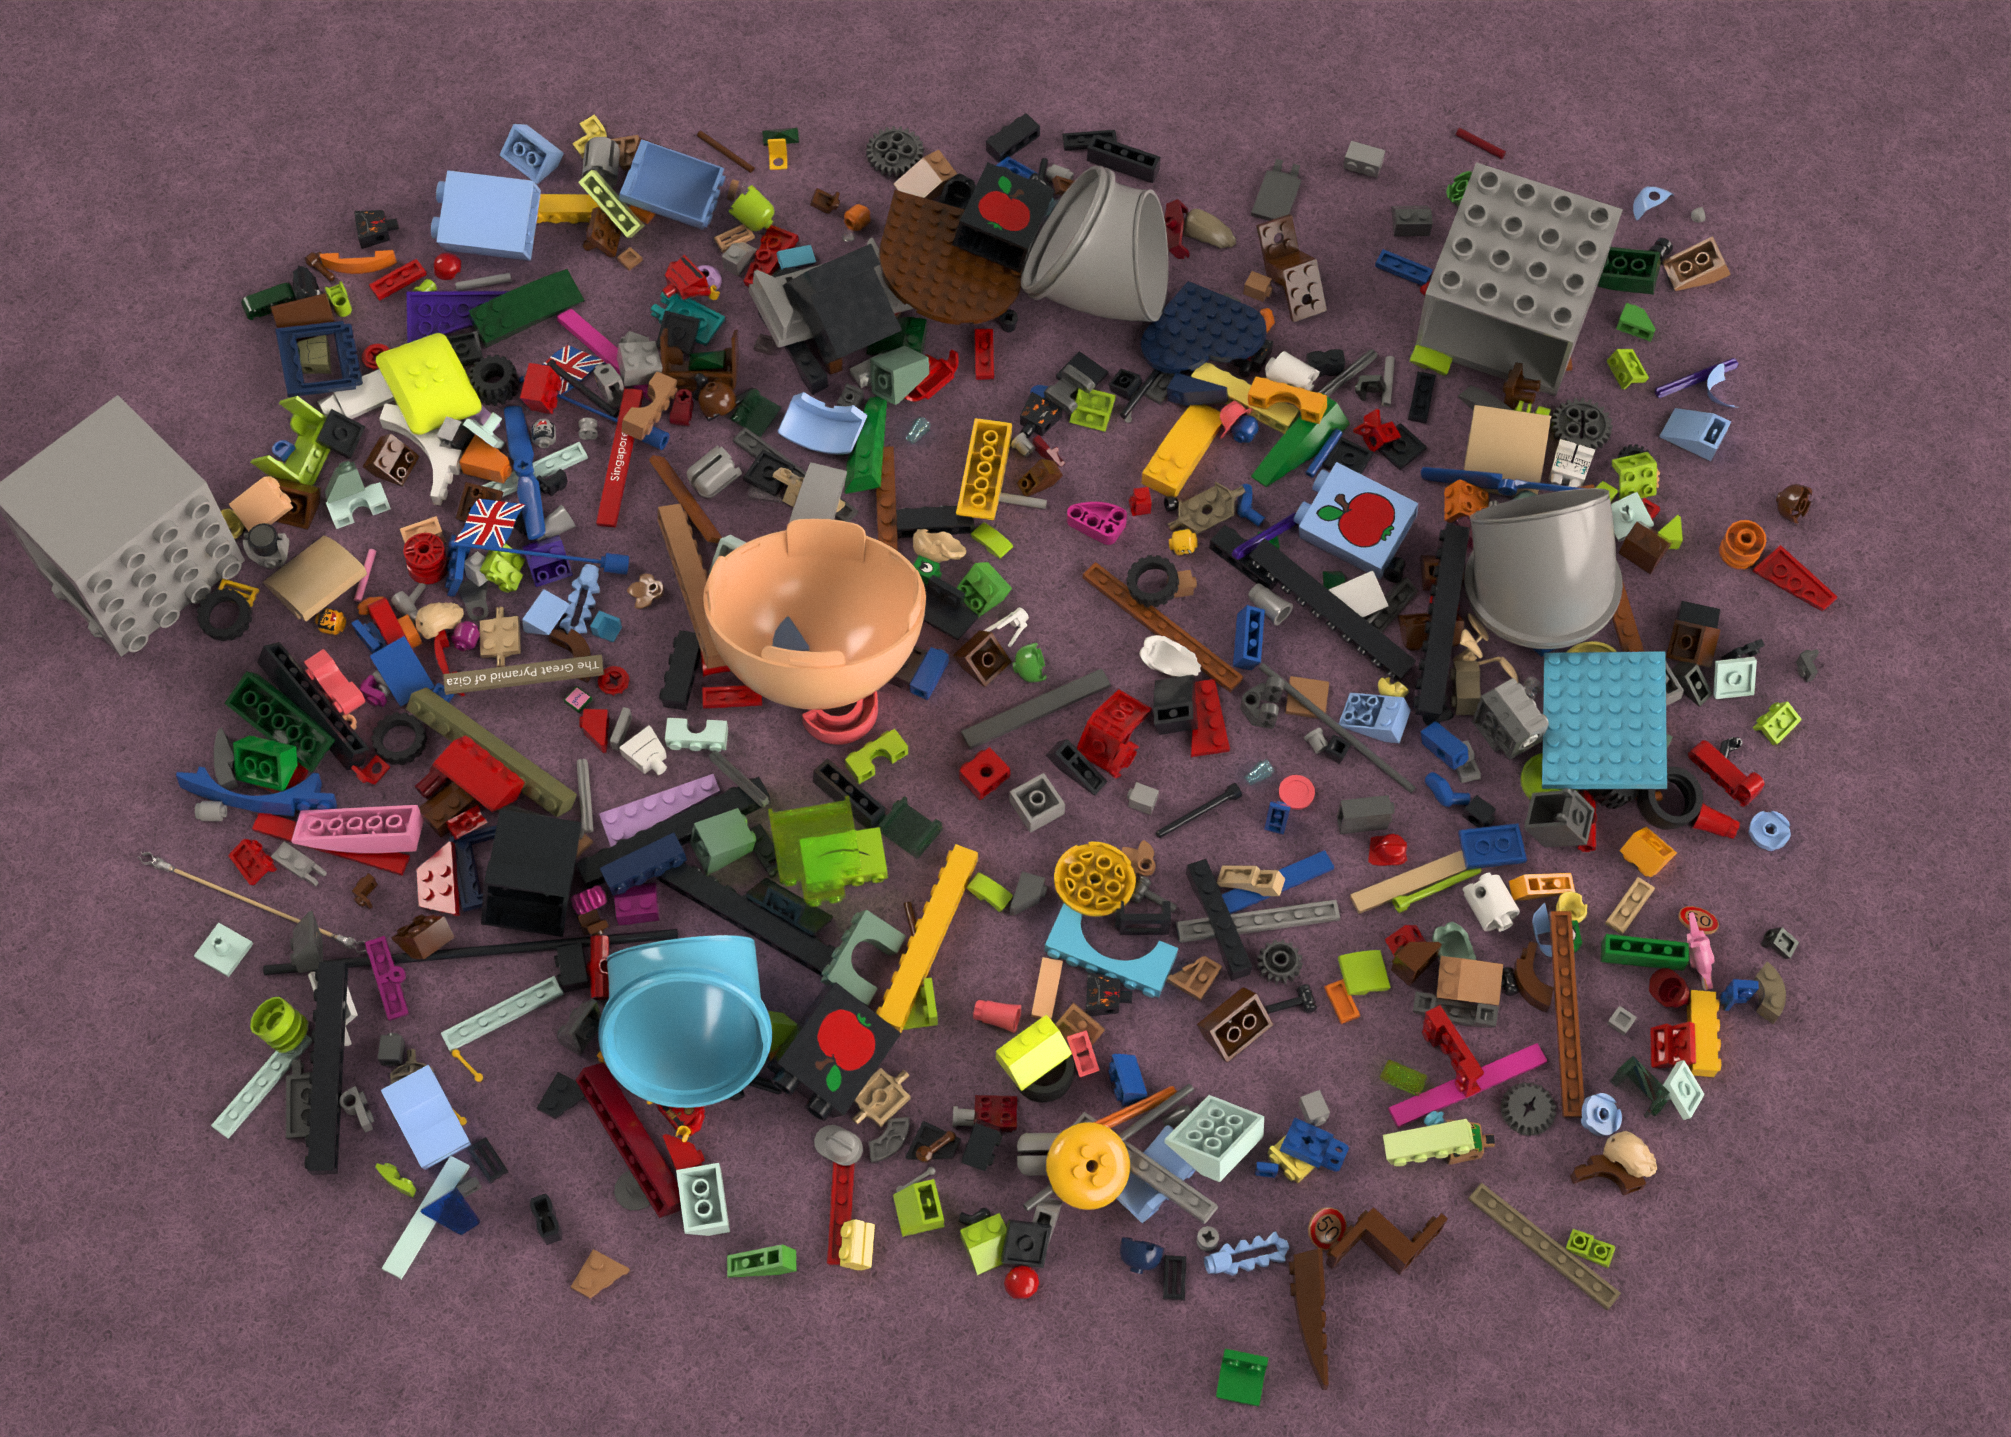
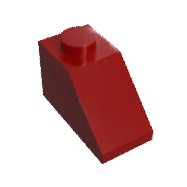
M584 709L583 716L579 718V727L583 728L584 735L602 753H607L610 719L608 710Z
M669 1134L662 1135L676 1170L703 1166L702 1162L705 1159L701 1149L696 1150L693 1143L682 1142V1139Z

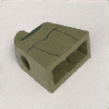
M326 335L297 343L303 374H331L330 347Z

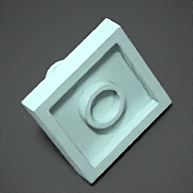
M493 412L484 425L468 418L463 425L492 447L501 449L505 444L504 441L493 433L502 420L496 413Z
M1637 492L1611 504L1614 534L1618 542L1625 540L1637 521L1643 522L1650 528L1654 526Z
M1755 657L1715 661L1713 692L1715 699L1754 695L1757 663Z
M218 923L194 957L229 977L252 947L253 942Z
M1684 1060L1675 1064L1663 1084L1664 1088H1660L1658 1091L1659 1097L1663 1102L1672 1100L1683 1120L1692 1117L1704 1096L1702 1089Z

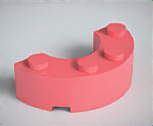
M324 649L304 661L308 668L305 670L306 674L311 680L315 679L326 698L332 702V705L343 716L348 715L366 703L362 692L352 681L350 683L347 681L334 660Z
M877 691L857 701L854 709L846 715L831 716L822 709L810 710L802 714L803 726L814 738L824 743L842 745L857 741L865 736L876 722L878 716Z

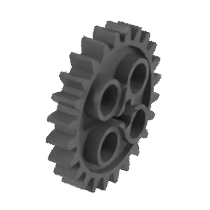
M895 126L892 127V130L886 127L884 132L879 129V135L873 133V138H869V143H867L866 156L867 161L870 162V167H875L876 172L881 170V175L887 172L888 177L892 173L895 177L898 176V173H901L903 176L904 172L911 169L923 158L924 147L923 142L920 141V136H915L914 131L909 133V128L903 131L902 126L898 130Z
M1582 397L1580 402H1578L1577 398H1574L1573 403L1567 399L1566 404L1561 403L1559 408L1556 407L1550 426H1552L1551 432L1555 433L1554 439L1560 438L1577 444L1575 449L1582 445L1596 451L1597 447L1602 448L1603 444L1608 442L1612 433V419L1608 418L1609 412L1603 413L1605 407L1598 408V402L1593 405L1591 404V399L1585 402ZM1581 412H1583V420H1582V428H1583V431H1582V439L1580 438Z

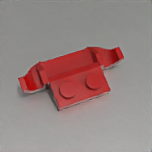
M951 349L947 360L942 358L937 360L926 354L925 356L929 358V375L904 399L913 402L924 398L929 400L955 378L954 373L959 363L958 352Z

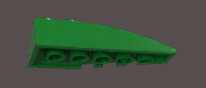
M1327 396V408L1320 424L1302 420L1300 416L1275 444L1251 477L1264 487H1268L1285 476L1286 473L1298 468L1305 461L1312 459L1320 452L1335 429L1343 432L1350 425L1339 405Z
M879 396L869 398L863 413L867 415V418L847 460L845 494L881 487L887 401Z

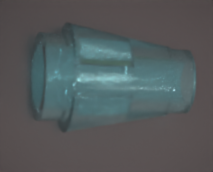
M919 416L918 419L914 420L905 438L906 441L914 445L930 431L931 424L925 418Z
M1264 759L1263 761L1260 760L1244 778L1252 786L1271 777L1275 771L1269 761Z

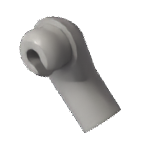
M376 670L372 676L379 683V689L377 690L387 696L391 691L378 670Z

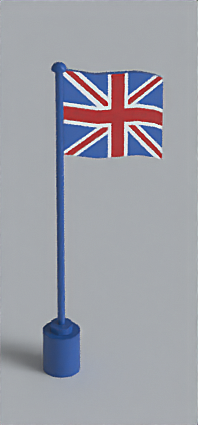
M567 345L554 353L542 365H547L553 359L559 367L581 383L594 371L595 366L605 364V362L600 358ZM519 377V382H524L525 377ZM561 378L562 388L558 391L557 397L617 423L618 419L563 396L574 387ZM653 426L651 433L646 435L641 442L663 450L669 441V433Z
M478 499L469 512L463 530L456 540L450 542L453 548L454 546L599 563L600 568H603V572L625 575L628 572V555L605 553V556H601V560L503 548L512 533L517 516L525 507V504Z

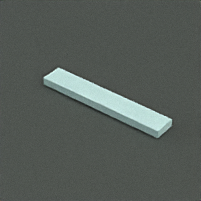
M577 442L533 462V474L535 477L540 475L546 478L555 474L559 469L564 470L588 459V456L581 443ZM513 471L504 484L491 481L482 486L503 491L502 497L517 491L519 477Z
M552 976L441 1032V1035L451 1052L564 995L563 991L559 987L555 976Z
M305 1035L298 1046L286 1053L275 1051L211 1126L229 1139L292 1066V1060H297L312 1043V1038Z
M452 1156L449 1157L383 1265L382 1269L402 1280L450 1201L451 1191L459 1186L470 1168L468 1164Z

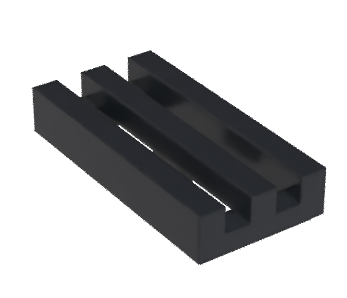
M486 1137L468 1148V1151L490 1184L494 1180L499 1179L503 1174L508 1173L507 1168ZM483 1144L487 1146L501 1167L500 1171H497L482 1148ZM478 1148L494 1175L490 1176L474 1150Z
M1165 1255L1163 1300L1185 1301L1186 1256ZM1169 1261H1173L1172 1294H1168ZM1177 1261H1181L1180 1294H1176Z

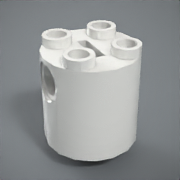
M1285 351L1276 359L1272 357L1265 367L1267 379L1297 388L1301 387L1308 391L1313 390L1314 385L1312 383L1320 373V371Z
M1486 873L1479 878L1480 881L1477 883L1469 884L1463 888L1464 897L1484 931H1491L1497 928L1501 932L1513 925L1511 920L1519 914L1520 910L1499 875Z

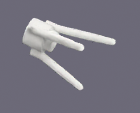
M1019 607L983 631L990 632L996 627L1000 629L1008 623L1015 628L1018 626V630L1008 644V647H1011L1022 630L1027 626L1025 622L1029 619L1028 614Z

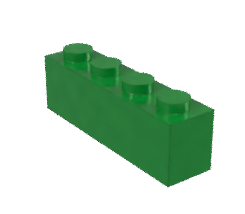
M1606 934L1601 942V962L1684 971L1689 963V943Z

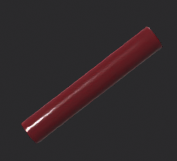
M1459 128L1455 136L1500 159H1503L1506 151L1462 128Z

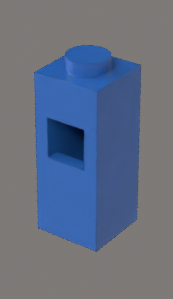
M931 647L910 684V693L928 700L949 663V654L942 649Z
M1433 722L1421 731L1422 744L1453 770L1464 765L1469 760L1468 747L1438 722Z

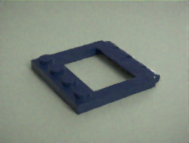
M343 321L275 329L288 397L354 390L356 386L363 384L361 371H358L360 370V365L356 355L357 350L351 324H344ZM334 334L342 379L304 383L296 338Z
M497 825L469 832L456 840L454 836L448 837L449 842H453L456 848L458 889L464 912L481 908L483 903V894H481L472 844L494 839Z

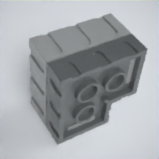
M1514 678L1482 695L1472 723L1493 751L1496 752L1502 749L1509 760L1542 742L1549 725L1547 717L1539 712L1534 700L1526 695L1523 686L1517 683Z

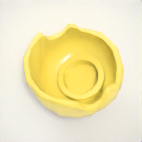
M221 510L234 539L238 538L243 533V523L233 510Z
M1382 677L1378 681V690L1381 695L1405 697L1409 693V690L1401 682L1391 684L1390 677L1385 679Z
M1572 891L1564 892L1558 899L1556 911H1571L1572 921L1577 920L1580 923L1586 918L1587 904H1583L1580 894Z

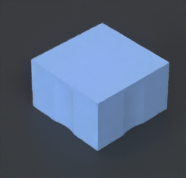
M429 1065L381 1090L421 1168L426 1170L471 1145Z

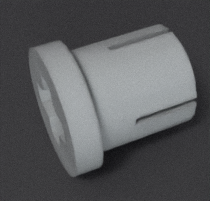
M1024 432L1016 436L1010 445L1013 449L1016 448L1025 458L1036 448L1026 438Z
M1321 728L1311 731L1304 737L1316 754L1324 751L1328 745Z
M954 1106L952 1127L974 1126L975 1110L958 1109V1106Z

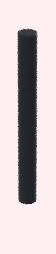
M1156 369L1152 371L1120 413L1121 418H1127L1161 371Z

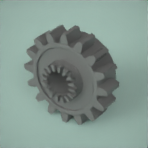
M1275 939L1272 944L1267 942L1265 949H1260L1261 955H1258L1257 961L1260 963H1258L1257 969H1263L1261 976L1267 975V982L1274 979L1275 985L1279 981L1286 985L1287 979L1293 982L1294 975L1299 976V969H1302L1303 965L1300 962L1302 955L1297 954L1299 949H1294L1292 947L1293 943H1285L1283 939L1281 942H1277ZM1275 960H1282L1284 964H1278Z

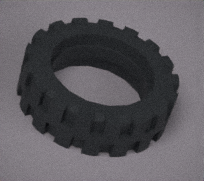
M1148 555L1147 558L1142 557L1138 559L1137 563L1134 562L1131 565L1132 568L1128 570L1126 581L1131 597L1138 604H1144L1145 607H1159V605H1165L1169 599L1172 600L1175 597L1174 594L1178 592L1179 578L1174 564L1170 563L1169 559L1162 558L1160 555H1156V557ZM1159 569L1167 573L1169 577L1168 584L1159 592L1145 593L1137 586L1138 578L1147 570Z
M223 588V590H214V593L207 594L206 598L201 600V606L197 609V621L200 623V628L214 640H235L236 637H241L243 632L249 629V622H252L250 604L241 594L233 589ZM225 601L235 602L240 609L237 621L225 629L214 628L210 623V614L214 607Z
M395 712L391 716L386 715L385 719L378 721L377 727H374L371 740L374 750L379 757L391 765H405L407 762H413L416 757L422 754L421 752L425 749V743L427 742L426 732L421 721L417 720L414 715L410 716L405 712L402 714ZM396 726L410 727L414 730L416 737L414 743L409 748L393 752L384 747L383 739L390 729Z

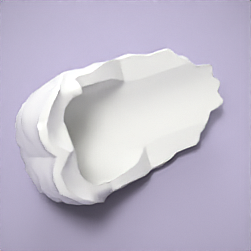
M1160 635L1146 637L1144 640V647L1141 648L1139 655L1149 668L1172 677L1197 676L1198 672H1201V664L1197 662L1195 653L1189 651L1186 647Z

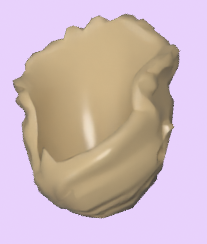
M917 529L913 536L915 553L934 562L940 563L950 559L960 560L966 554V548L961 545L959 540L953 538L950 533L944 531L927 533L929 530Z
M452 602L428 604L418 610L415 620L416 629L426 639L436 637L439 634L438 632L443 629H454L458 623H461L464 615L463 608Z
M1628 1131L1613 1134L1607 1139L1603 1155L1611 1162L1621 1163L1628 1174L1639 1178L1642 1176L1650 1177L1656 1173L1657 1165L1654 1154L1650 1153L1642 1139Z

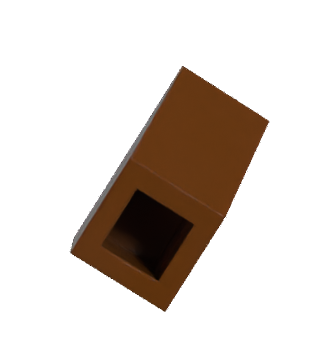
M1040 459L1017 482V485L1022 494L1029 497L1052 487L1063 474L1055 461Z

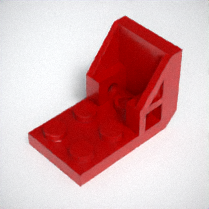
M1118 689L1092 713L1084 728L1077 750L1087 760L1106 770L1110 760H1114L1117 756L1116 750L1121 743L1126 744L1129 741L1133 730L1150 715L1152 708Z

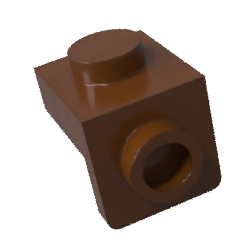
M816 188L810 206L830 214L840 204L838 199L840 193L836 191L834 195H831Z
M368 873L365 877L359 879L356 887L352 890L355 896L354 901L362 908L364 906L369 909L373 907L367 896L378 886V883L371 874Z
M596 909L577 916L584 935L592 934V936H598L604 933L603 929L609 927L606 919H600Z

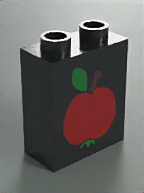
M987 162L960 219L952 245L1020 273L1047 214L1055 190L1045 186L1040 181L1027 179L1013 173L1006 167L996 166Z
M837 982L832 983L822 989L767 1065V1068L775 1073L771 1082L788 1095H792L796 1090L807 1098L808 1102L804 1106L805 1109L819 1120L825 1121L828 1116L831 1118L843 1116L901 1033Z

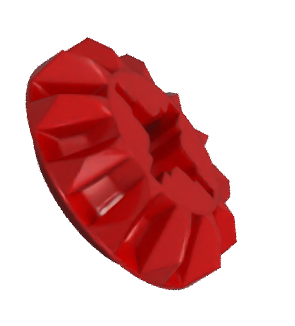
M372 344L363 351L362 361L367 369L372 368L374 371L378 369L373 355L378 356V354L390 350L386 345Z
M618 666L604 669V675L598 677L599 688L606 695L611 694L615 696L618 693L622 694L625 689H628L630 682L628 673ZM610 676L617 680V686L611 683Z

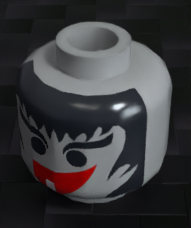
M548 419L537 420L531 427L532 442L540 448H548L556 442L555 425Z

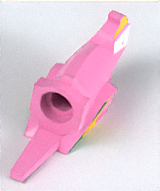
M1694 912L1689 913L1690 933L1687 934L1691 968H1695L1698 971L1703 989L1707 991L1713 989L1711 965L1715 962L1710 947L1709 938L1705 936L1703 930L1699 931Z

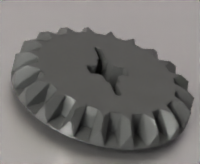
M1534 1082L1516 1083L1505 1092L1501 1101V1113L1506 1124L1517 1133L1529 1136L1538 1135L1549 1129L1554 1122L1556 1105L1554 1098L1551 1097L1549 1091H1546L1542 1085H1536ZM1532 1099H1534V1102L1532 1104V1109L1534 1111L1530 1110L1529 1113L1527 1112L1526 1116L1523 1117L1524 1113L1526 1112V1107L1523 1105H1528L1529 1103H1531Z

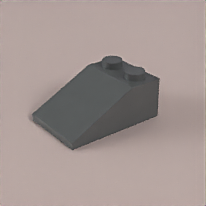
M595 1000L581 1003L578 1008H575L570 1014L569 1021L566 1025H562L557 1032L559 1043L579 1056L599 1030L601 1013Z

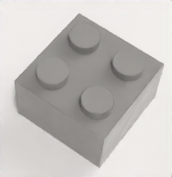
M655 341L618 343L617 362L624 386L648 384L657 371L662 373V364Z
M1044 773L1010 791L1009 802L1030 833L1065 814V803Z

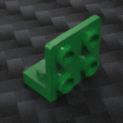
M1225 1349L1222 1357L1216 1398L1258 1407L1260 1405L1265 1370L1269 1357Z

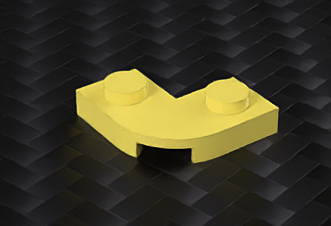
M595 115L579 123L586 135L572 143L582 159L584 158L585 144L594 137H607L603 125Z

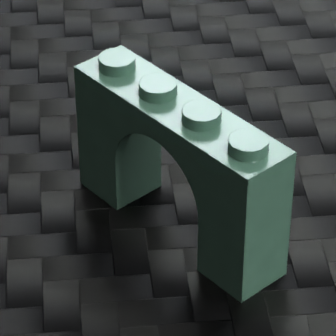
M864 910L859 913L857 912L851 920L853 924L843 934L841 938L843 942L840 947H837L832 953L831 957L833 960L822 971L823 978L820 982L826 986L837 982L868 1006L878 988L860 977L853 969L851 955L854 947L859 942H867L891 956L898 952L906 935L870 911Z

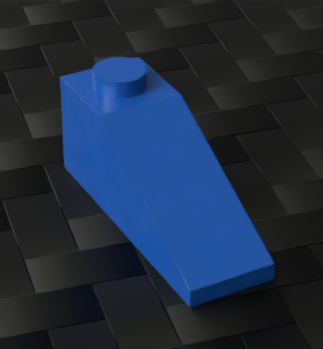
M1271 801L1264 830L1284 835L1291 806L1281 801Z

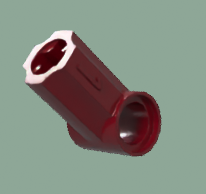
M432 765L430 773L415 785V789L424 798L428 799L440 787L446 786L451 779Z

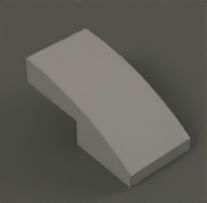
M1462 741L1468 747L1469 760L1464 765L1456 768L1461 783L1478 780L1481 777V773L1474 760L1475 754L1469 741Z

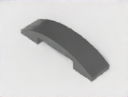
M1415 992L1413 1012L1425 1017L1426 1011L1441 1005L1453 1024L1482 1028L1496 1027L1498 1006L1478 1003L1477 1006L1438 999L1436 998L1437 995Z

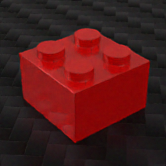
M529 363L520 399L531 411L553 414L554 408L557 407L558 391L562 388L561 378L551 366Z

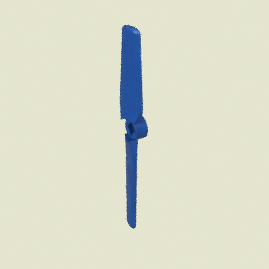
M512 405L504 408L509 455L514 462L515 473L519 477L517 494L520 504H525L521 511L528 539L535 540L542 537L546 532L538 480L533 474L534 452L523 409L520 406Z
M1423 467L1421 470L1423 480L1452 484L1461 479L1479 488L1498 490L1500 494L1507 496L1515 495L1517 489L1552 492L1586 489L1518 479L1515 481L1512 479H1502L1503 474L1432 467Z

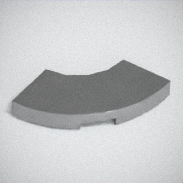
M909 1117L888 1119V1125L884 1134L878 1139L869 1141L871 1164L891 1157L901 1148L908 1135Z

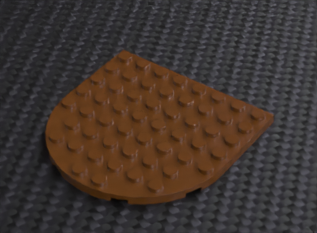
M894 190L879 247L878 260L882 270V277L896 298L904 305L908 304L916 309V313L946 324L960 325L961 323L969 322L979 324L990 321L1006 312L1008 307L1016 301L1020 293L1023 268L1019 273L953 246L952 244L960 219L965 211L964 209Z

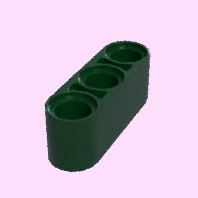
M282 283L244 297L241 305L246 317L249 320H254L253 318L255 317L260 318L271 314L272 306L296 301L293 286L290 283Z

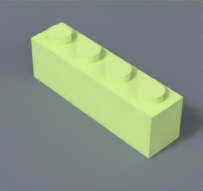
M591 170L578 182L627 238H632L645 226L625 203L619 201L617 193L596 170Z
M1467 1119L1383 1135L1386 1158L1394 1166H1404L1407 1164L1406 1162L1410 1161L1425 1162L1427 1158L1431 1157L1446 1158L1448 1154L1452 1153L1466 1154L1469 1153V1150L1475 1149L1471 1124Z

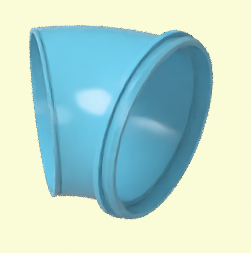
M719 935L671 939L629 947L614 952L607 957L609 1000L600 1017L598 1040L608 1069L626 1089L638 1097L659 1105L678 1108L701 1107L730 1098L744 1089L758 1075L770 1052L772 1026L767 1008L761 1000L755 941L752 938Z

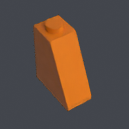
M476 434L459 461L463 474L503 484L512 473L508 457Z

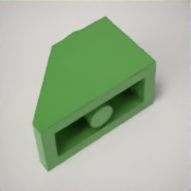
M1626 303L1616 329L1651 342L1656 329L1647 313L1636 305Z

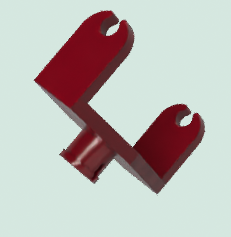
M1179 199L1166 204L1164 220L1168 251L1177 259H1184V256L1187 258L1190 256L1189 251L1181 244L1184 227L1183 216L1184 213L1186 215L1189 213V209Z

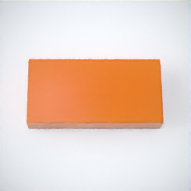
M1344 979L1324 986L1340 1024L1360 1017L1352 996L1347 994Z

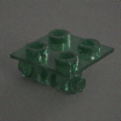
M754 388L749 391L730 420L744 428L746 427L752 433L761 437L781 407L761 396L760 391Z

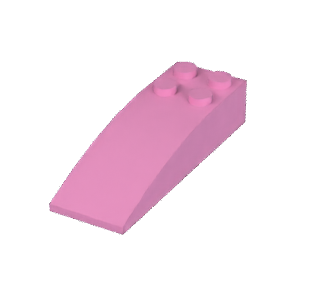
M418 805L302 810L298 817L292 843L319 849L354 853L413 852L417 850L424 820Z

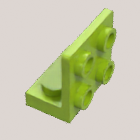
M1648 452L1612 460V467L1619 474V500L1636 492L1640 498L1656 495L1657 462Z
M925 978L924 986H920V993L903 1030L938 1025L932 978Z

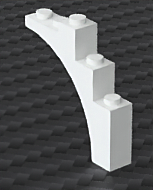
M385 403L379 418L382 427L410 438L427 454L433 468V485L430 496L433 505L441 506L442 500L447 498V486L452 483L453 474L459 475L461 466L459 461L463 456L462 451L444 447L436 436L439 429L421 435L413 434L398 405Z

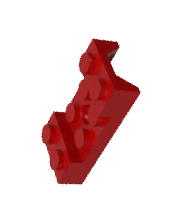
M1441 1005L1426 1011L1423 1021V1037L1427 1042L1430 1041L1433 1047L1440 1045L1442 1052L1451 1059V1065L1456 1071L1454 1083L1460 1093L1463 1092L1466 1098L1480 1092L1481 1088L1476 1080L1484 1075V1071Z

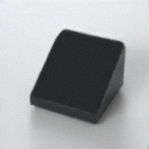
M1334 734L1325 752L1335 762L1340 764L1351 743Z

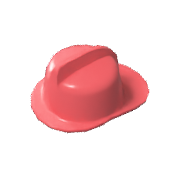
M1232 401L1226 405L1220 413V420L1225 428V432L1221 435L1220 439L1231 430L1240 416L1249 415L1252 408L1246 409L1237 401Z

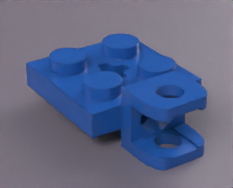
M453 534L449 540L447 557H451L447 564L449 577H446L445 588H448L447 596L456 595L463 580L464 563L470 553V548L451 547L450 542L456 540V535Z
M1294 1118L1280 1151L1317 1168L1321 1165L1332 1171H1340L1349 1147L1345 1143L1334 1139L1333 1134ZM1335 1148L1341 1149L1342 1152H1337ZM1331 1160H1336L1337 1164L1332 1163Z

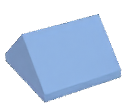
M543 589L522 619L523 631L526 633L549 635L569 607V604Z

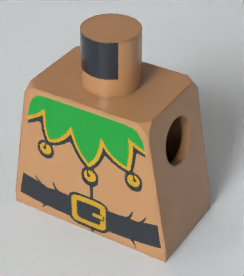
M1446 1120L1445 1123H1447V1122H1452V1121H1456V1120ZM1469 1122L1471 1124L1475 1149L1469 1150V1153L1448 1154V1165L1480 1159L1484 1154V1147L1495 1146L1494 1135H1482L1481 1124Z

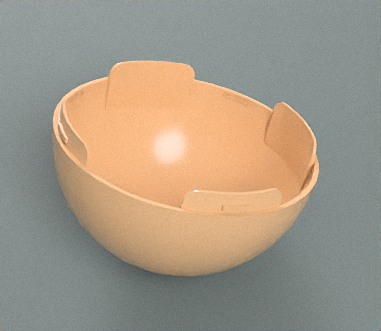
M798 519L791 521L785 531L756 538L736 548L725 557L719 556L707 579L703 601L705 619L711 639L720 657L739 680L754 692L778 704L793 708L820 710L837 708L857 702L879 690L893 678L910 656L920 635L925 615L926 593L921 576L910 561L892 547L866 536L865 530L860 525L831 519ZM787 616L790 617L808 644L809 651L788 650L772 646L775 631Z

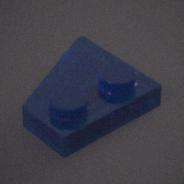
M457 1187L420 1210L423 1215L460 1235H463L480 1223L479 1218Z

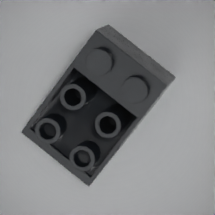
M1194 675L1155 680L1154 725L1159 735L1198 729Z

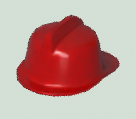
M1397 834L1371 837L1368 862L1377 866L1402 865L1407 861V842Z

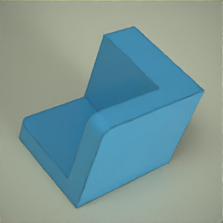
M598 611L590 627L592 635L614 642L622 625L619 618Z

